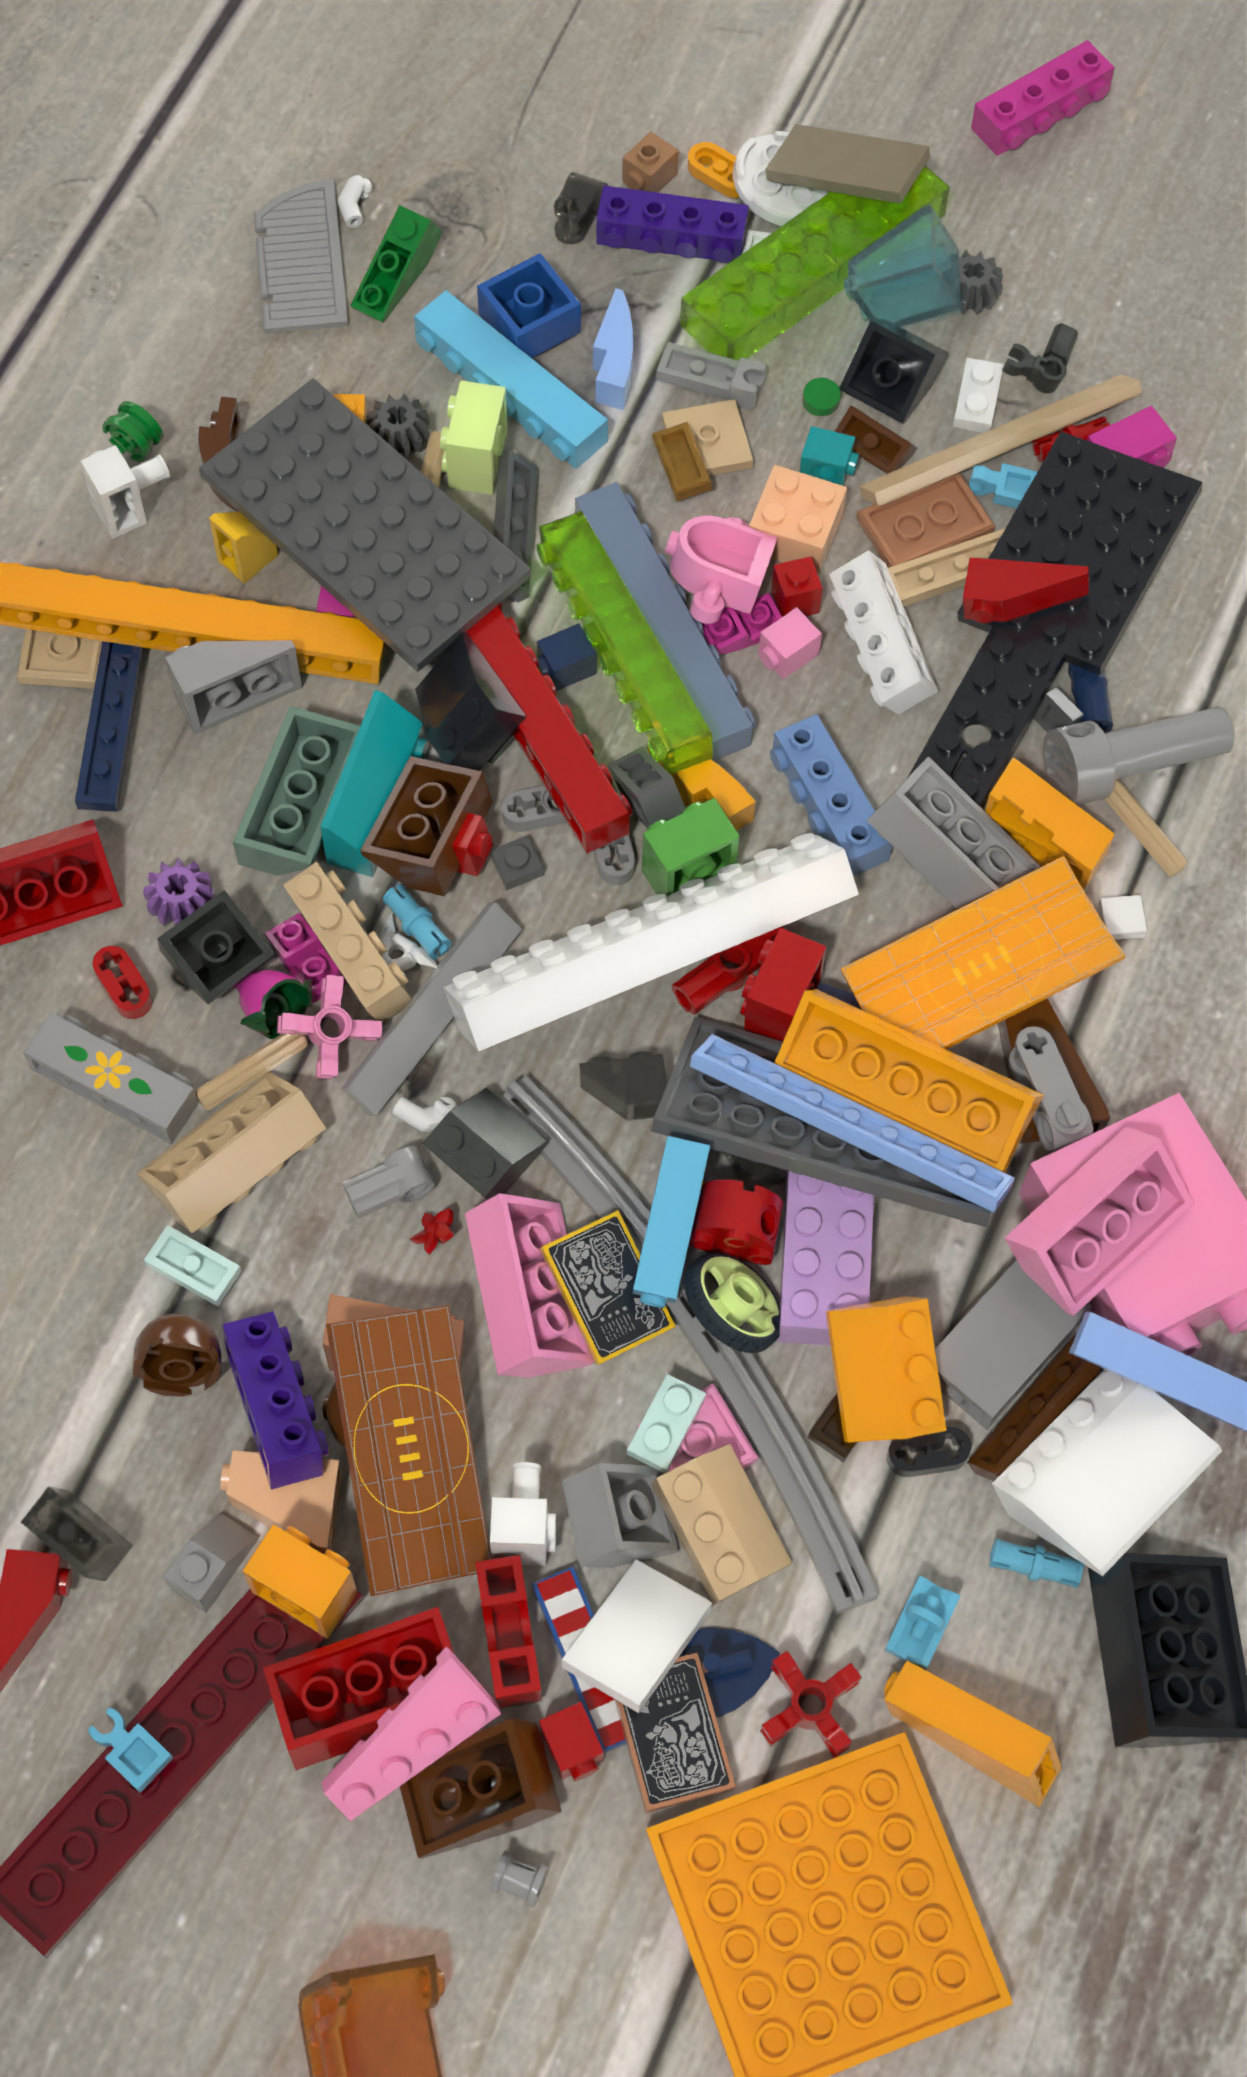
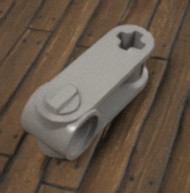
M1036 1026L1021 1030L1017 1035L1015 1047L1009 1055L1008 1062L1017 1083L1044 1095L1032 1117L1043 1147L1048 1152H1054L1093 1134V1125L1089 1111L1081 1101L1049 1032Z

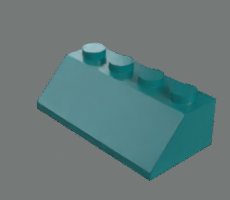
M374 690L320 826L327 865L369 877L374 876L377 866L362 856L360 850L410 756L425 759L429 747V740L424 737L423 722L382 691Z

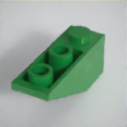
M399 205L350 307L384 323L427 266L443 231L432 220Z

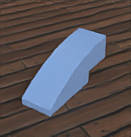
M616 288L593 345V370L599 371L596 378V403L624 410L630 392L633 372V327L624 292Z

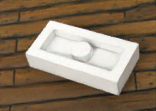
M972 358L966 359L953 427L982 433L991 430L1004 364Z

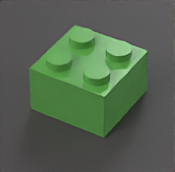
M715 798L704 803H693L682 814L668 821H657L643 833L642 872L656 894H666L668 896L680 891V886L687 881L693 879L707 880L717 876V871L720 868L737 863L739 834Z

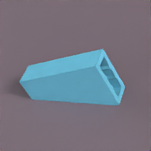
M667 1136L632 1294L640 1295L639 1302L642 1304L665 1308L666 1301L671 1303L676 1301L710 1145Z

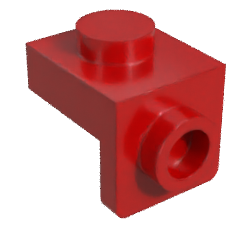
M468 813L452 844L460 863L457 871L459 873L478 877L494 845L483 816Z

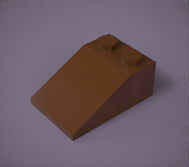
M514 1718L471 1735L399 1786L418 1858H426L523 1829L562 1812L537 1723Z

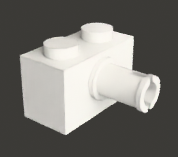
M114 445L106 450L96 451L88 458L81 460L92 505L112 539L147 524L140 490L165 478H170L168 467L160 454L151 460L129 468L119 449Z
M530 1462L513 1464L512 1498L492 1497L490 1530L492 1559L520 1555L522 1565L546 1566L547 1552H555L556 1514L547 1512V1499H539L541 1465Z

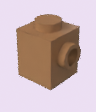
M650 131L623 157L622 182L629 189L660 192L678 174L679 150Z

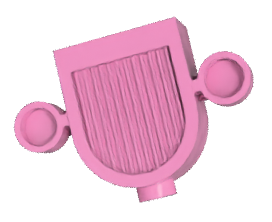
M699 516L687 521L682 526L680 533L672 530L664 553L672 555L670 569L675 580L684 589L695 594L690 606V613L693 618L705 624L715 623L719 620L724 605L751 614L777 537L752 529L741 518L734 517L724 519L717 516Z

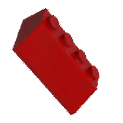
M93 819L0 848V946L123 907Z
M439 1607L263 1667L285 1744L296 1771L345 1754L360 1740L366 1741L379 1728L377 1721L389 1708L394 1711L409 1695V1686L420 1675L426 1677L438 1664L436 1657L446 1646L454 1654Z

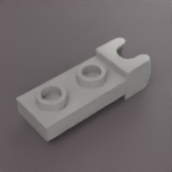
M667 342L656 371V380L724 399H735L738 407L749 410L755 409L757 388L764 386L766 366L762 362L743 357L738 361Z

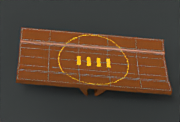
M449 1305L326 1324L370 1596L477 1574L475 1562L491 1560L492 1558Z

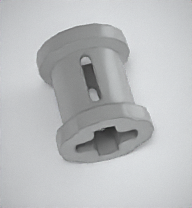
M504 1850L495 1870L490 1891L498 1893L500 1890L526 1899L527 1905L534 1908L543 1889L549 1867L543 1864L539 1868L512 1858V1854Z

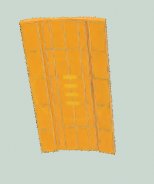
M1062 856L841 968V972L862 1011L944 1049H948L1125 959V954L1107 930L1080 886L1065 856Z

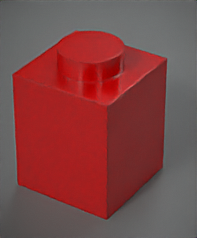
M809 556L774 565L771 592L781 616H785L796 607L806 617L819 614L823 587L812 557Z
M581 1702L539 1720V1730L562 1780L572 1776L574 1781H579L599 1770L597 1764L604 1761V1752Z

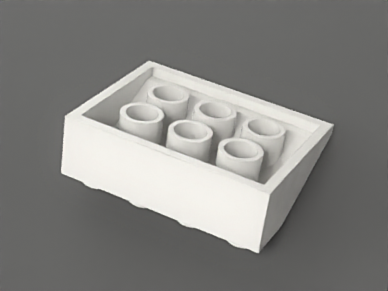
M1104 1369L992 1485L1009 1517L1103 1576L1212 1463L1222 1450L1214 1440L1155 1391Z

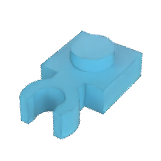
M108 1708L105 1712L114 1721V1729L108 1734H101L95 1727L91 1726L88 1732L99 1745L112 1746L114 1748L105 1759L141 1793L173 1757L139 1723L128 1733L125 1720L120 1713L113 1708Z

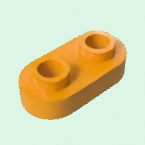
M700 142L692 146L688 152L687 168L689 173L724 196L740 198L733 181V166L736 156L711 142Z

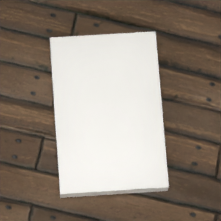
M636 1559L562 1658V1668L639 1713L712 1611V1602Z

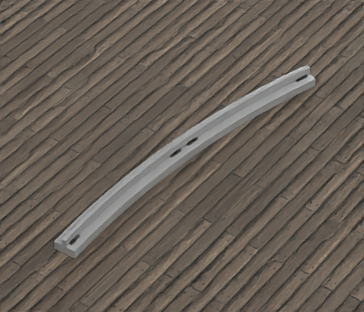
M524 1076L518 1083L513 1080L507 1085L508 1091L499 1099L550 1141L540 1155L563 1178L597 1219H601L619 1210L641 1255L650 1211L594 1145L527 1076ZM517 1100L530 1112L529 1116L514 1104ZM685 1258L675 1303L666 1301L665 1306L714 1379L765 1466L809 1553L835 1614L838 1615L878 1599V1591L831 1491L785 1407L752 1353L740 1352L728 1347L717 1340L702 1326L696 1316L691 1317L681 1302L680 1298L682 1297L687 1301L684 1282L686 1273L691 1266ZM705 1285L708 1296H710L711 1292ZM704 1334H710L719 1348V1352H715ZM852 1570L855 1571V1574H856V1576H857V1578H858V1581H859V1583H860V1585H861V1588H862L863 1592H861V1589H860V1587H859V1585H858V1583H857V1580H856V1578H855V1576H854ZM841 1574L851 1594L847 1598L837 1577Z

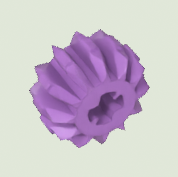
M179 857L174 867L170 868L161 861V874L149 872L148 881L150 885L145 886L143 890L145 900L148 901L146 904L148 912L152 916L158 915L159 923L163 926L172 920L175 925L215 897L214 890L210 887L211 879L206 871L200 872L199 865L195 861L184 867L183 861Z

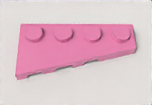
M447 1646L436 1657L438 1664L427 1676L420 1675L409 1686V1695L394 1711L389 1708L377 1721L379 1728L366 1741L360 1740L321 1782L324 1794L350 1821L501 1715L498 1703Z

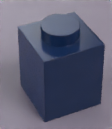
M579 623L537 641V668L542 676L547 674L551 678L556 691L597 674V653Z

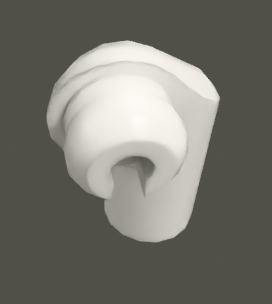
M360 175L348 178L338 198V205L343 219L349 228H356L362 224L363 218L357 203L359 198H367L368 193L372 191L370 180L362 178Z
M401 1097L396 1103L392 1114L421 1132H429L434 1130L449 1111L457 1107V1105L449 1097H440L439 1100L435 1101L434 1105L422 1108L409 1099Z

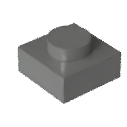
M1055 688L1046 693L1033 719L1048 732L1054 728L1079 723L1084 714L1058 688Z
M527 835L490 850V858L506 890L544 876V868Z

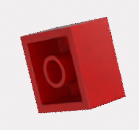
M783 928L779 929L774 941L766 940L758 962L761 963L758 975L750 974L742 991V997L745 1000L740 1014L745 1016L744 1031L784 1041L805 990H816L819 982L822 981L827 946Z

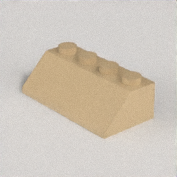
M268 1071L137 1172L136 1175L175 1221L189 1232L194 1233L196 1230H201L211 1225L217 1218V1214L229 1204L244 1199L249 1194L251 1187L262 1178L277 1173L283 1167L284 1161L294 1153L310 1147L316 1141L317 1135L324 1131L326 1127L301 1089Z

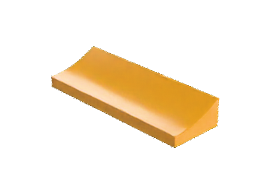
M817 989L805 990L774 1062L793 1073L1004 1173L1044 1097L1043 1094Z

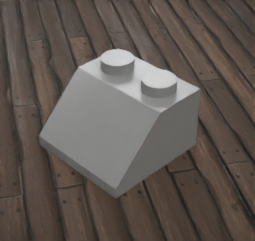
M597 1463L562 1480L580 1567L612 1568L633 1563L636 1559L644 1561L679 1552L675 1531L651 1486L654 1480L661 1476V1471L645 1465Z

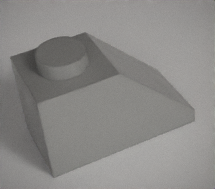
M221 1513L189 1539L163 1578L171 1591L207 1613L254 1547L258 1537Z

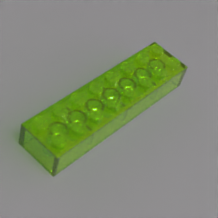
M925 165L901 204L829 192L682 296L680 326L709 353L738 361L741 357L748 359L943 218L946 213L950 186Z

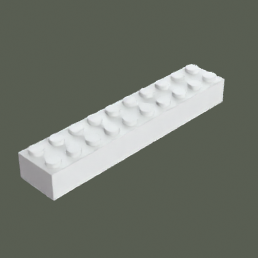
M813 833L800 835L792 839V845L780 850L772 848L757 853L754 856V861L744 865L735 863L724 866L717 871V876L704 881L703 879L687 881L680 886V891L668 896L666 894L650 896L642 902L643 906L631 911L620 909L611 912L605 916L606 921L592 927L589 924L580 925L567 932L568 936L555 942L544 940L535 943L529 947L530 952L515 958L513 955L498 958L491 963V968L476 973V971L461 973L452 979V984L443 987L459 1032L478 1051L484 1050L857 896L859 893L845 849Z

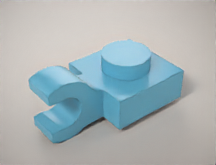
M1002 463L999 472L984 466L974 465L968 486L974 495L981 496L994 493L992 503L1017 509L1037 471Z

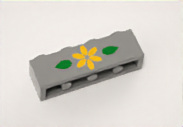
M51 1012L23 1052L30 1069L172 1145L198 1105L192 1082L179 1073L172 1072L169 1075L157 1069V1064L143 1054L137 1053L133 1056L125 1052L116 1040L102 1034L100 1037L93 1035L87 1031V1027L74 1017L66 1016L63 1019Z

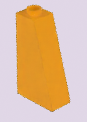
M909 1661L905 1662L900 1672H893L885 1685L884 1701L892 1716L1040 1808L1062 1769L1051 1737Z

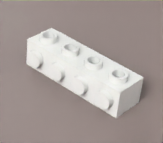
M868 550L830 573L829 575L834 585V589L831 590L833 599L838 607L844 610L847 621L844 622L845 629L850 638L858 645L860 653L857 654V659L862 669L870 675L873 683L870 691L876 703L880 707L885 706L899 715L937 693V687L886 563Z

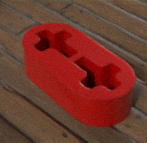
M106 946L96 952L93 957L92 966L97 980L119 1014L128 1019H138L146 1015L152 1007V997L147 983L127 952L118 946ZM112 960L113 963L118 964L122 976L116 978L112 971L106 968L105 963ZM129 986L132 993L139 997L137 1004L133 1005L132 1002L127 1001L124 988Z

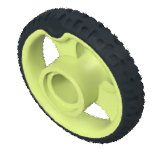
M723 1253L702 1255L689 1267L684 1282L687 1301L702 1326L717 1340L740 1352L758 1353L769 1348L779 1338L780 1304L767 1282L752 1267L740 1259ZM707 1272H710L716 1278L719 1285L710 1296L707 1294L704 1283V1276ZM747 1322L757 1333H750L739 1327Z

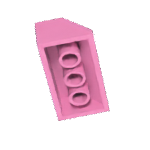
M1125 1127L1005 1237V1240L1022 1270L1065 1312L1074 1316L1188 1210L1194 1202L1160 1138Z
M499 1193L466 1212L465 1217L497 1374L531 1378L594 1364L595 1361L540 1251L542 1246L567 1235L560 1203Z

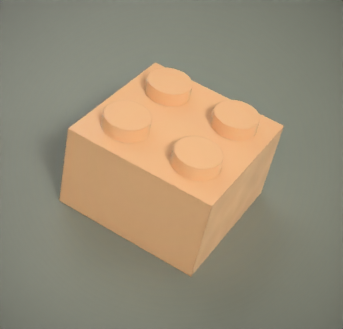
M774 465L749 527L777 537L770 559L784 563L811 556L817 574H820L844 514L847 487Z

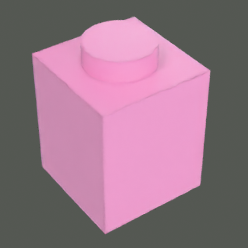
M796 607L760 632L759 658L769 670L774 669L784 679L819 655L822 633Z

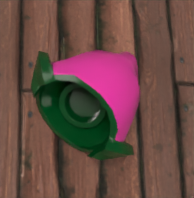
M273 970L253 972L235 985L239 993L241 1009L246 1016L241 1020L240 1024L257 1031L269 1039H274L280 1035L277 1033L276 1019L278 1016H281L282 1013L304 1015L307 1006H310L313 999L312 979H304L302 982L290 974Z

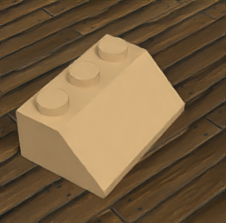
M730 1444L688 1461L657 1477L651 1484L712 1605L793 1564Z

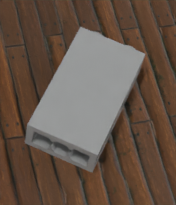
M1016 1259L936 1347L935 1353L941 1392L988 1430L1079 1328L1085 1312H1090L1092 1305L1087 1303L1074 1316L1069 1315L1022 1270Z

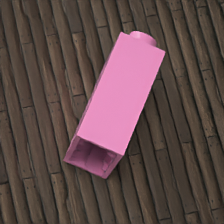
M1177 1093L1030 1163L1019 1196L1031 1214L1125 1127L1159 1137L1194 1204L1088 1303L1092 1305L1090 1312L1191 1356L1202 1346L1195 1332L1217 1321L1223 1320L1232 1335L1247 1330V1201L1180 1093Z

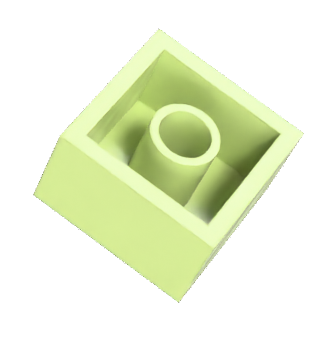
M460 380L457 396L450 395L447 417L451 418L449 427L443 426L440 437V450H444L442 472H446L448 475V488L494 495L498 475L499 456L503 454L508 433L506 387Z

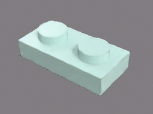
M169 1225L166 1226L144 1259L147 1267L216 1306L220 1305L242 1272L240 1265Z
M667 1374L627 1449V1455L663 1473H667L706 1399V1393Z

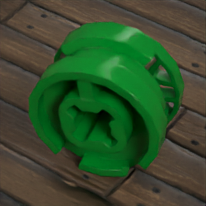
M123 401L117 409L118 413L109 416L103 423V433L107 434L109 432L111 434L108 441L113 446L116 445L120 453L124 454L127 451L133 454L130 457L131 460L141 462L149 455L150 447L162 441L164 437L163 431L158 422L144 408L136 403Z

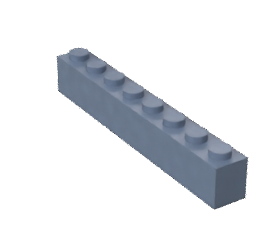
M615 482L576 497L575 520L703 755L715 761L751 746L752 729L755 728L754 717L747 706L742 708L737 699L738 691L734 680L730 675L725 676L720 668L721 661L713 644L707 645L703 637L704 632L701 622L694 619L686 607V596L679 583L674 584L669 576L670 569L665 556L662 553H656L652 546L653 538L648 526L645 523L640 524L637 519L636 506L630 494L624 495L619 484Z

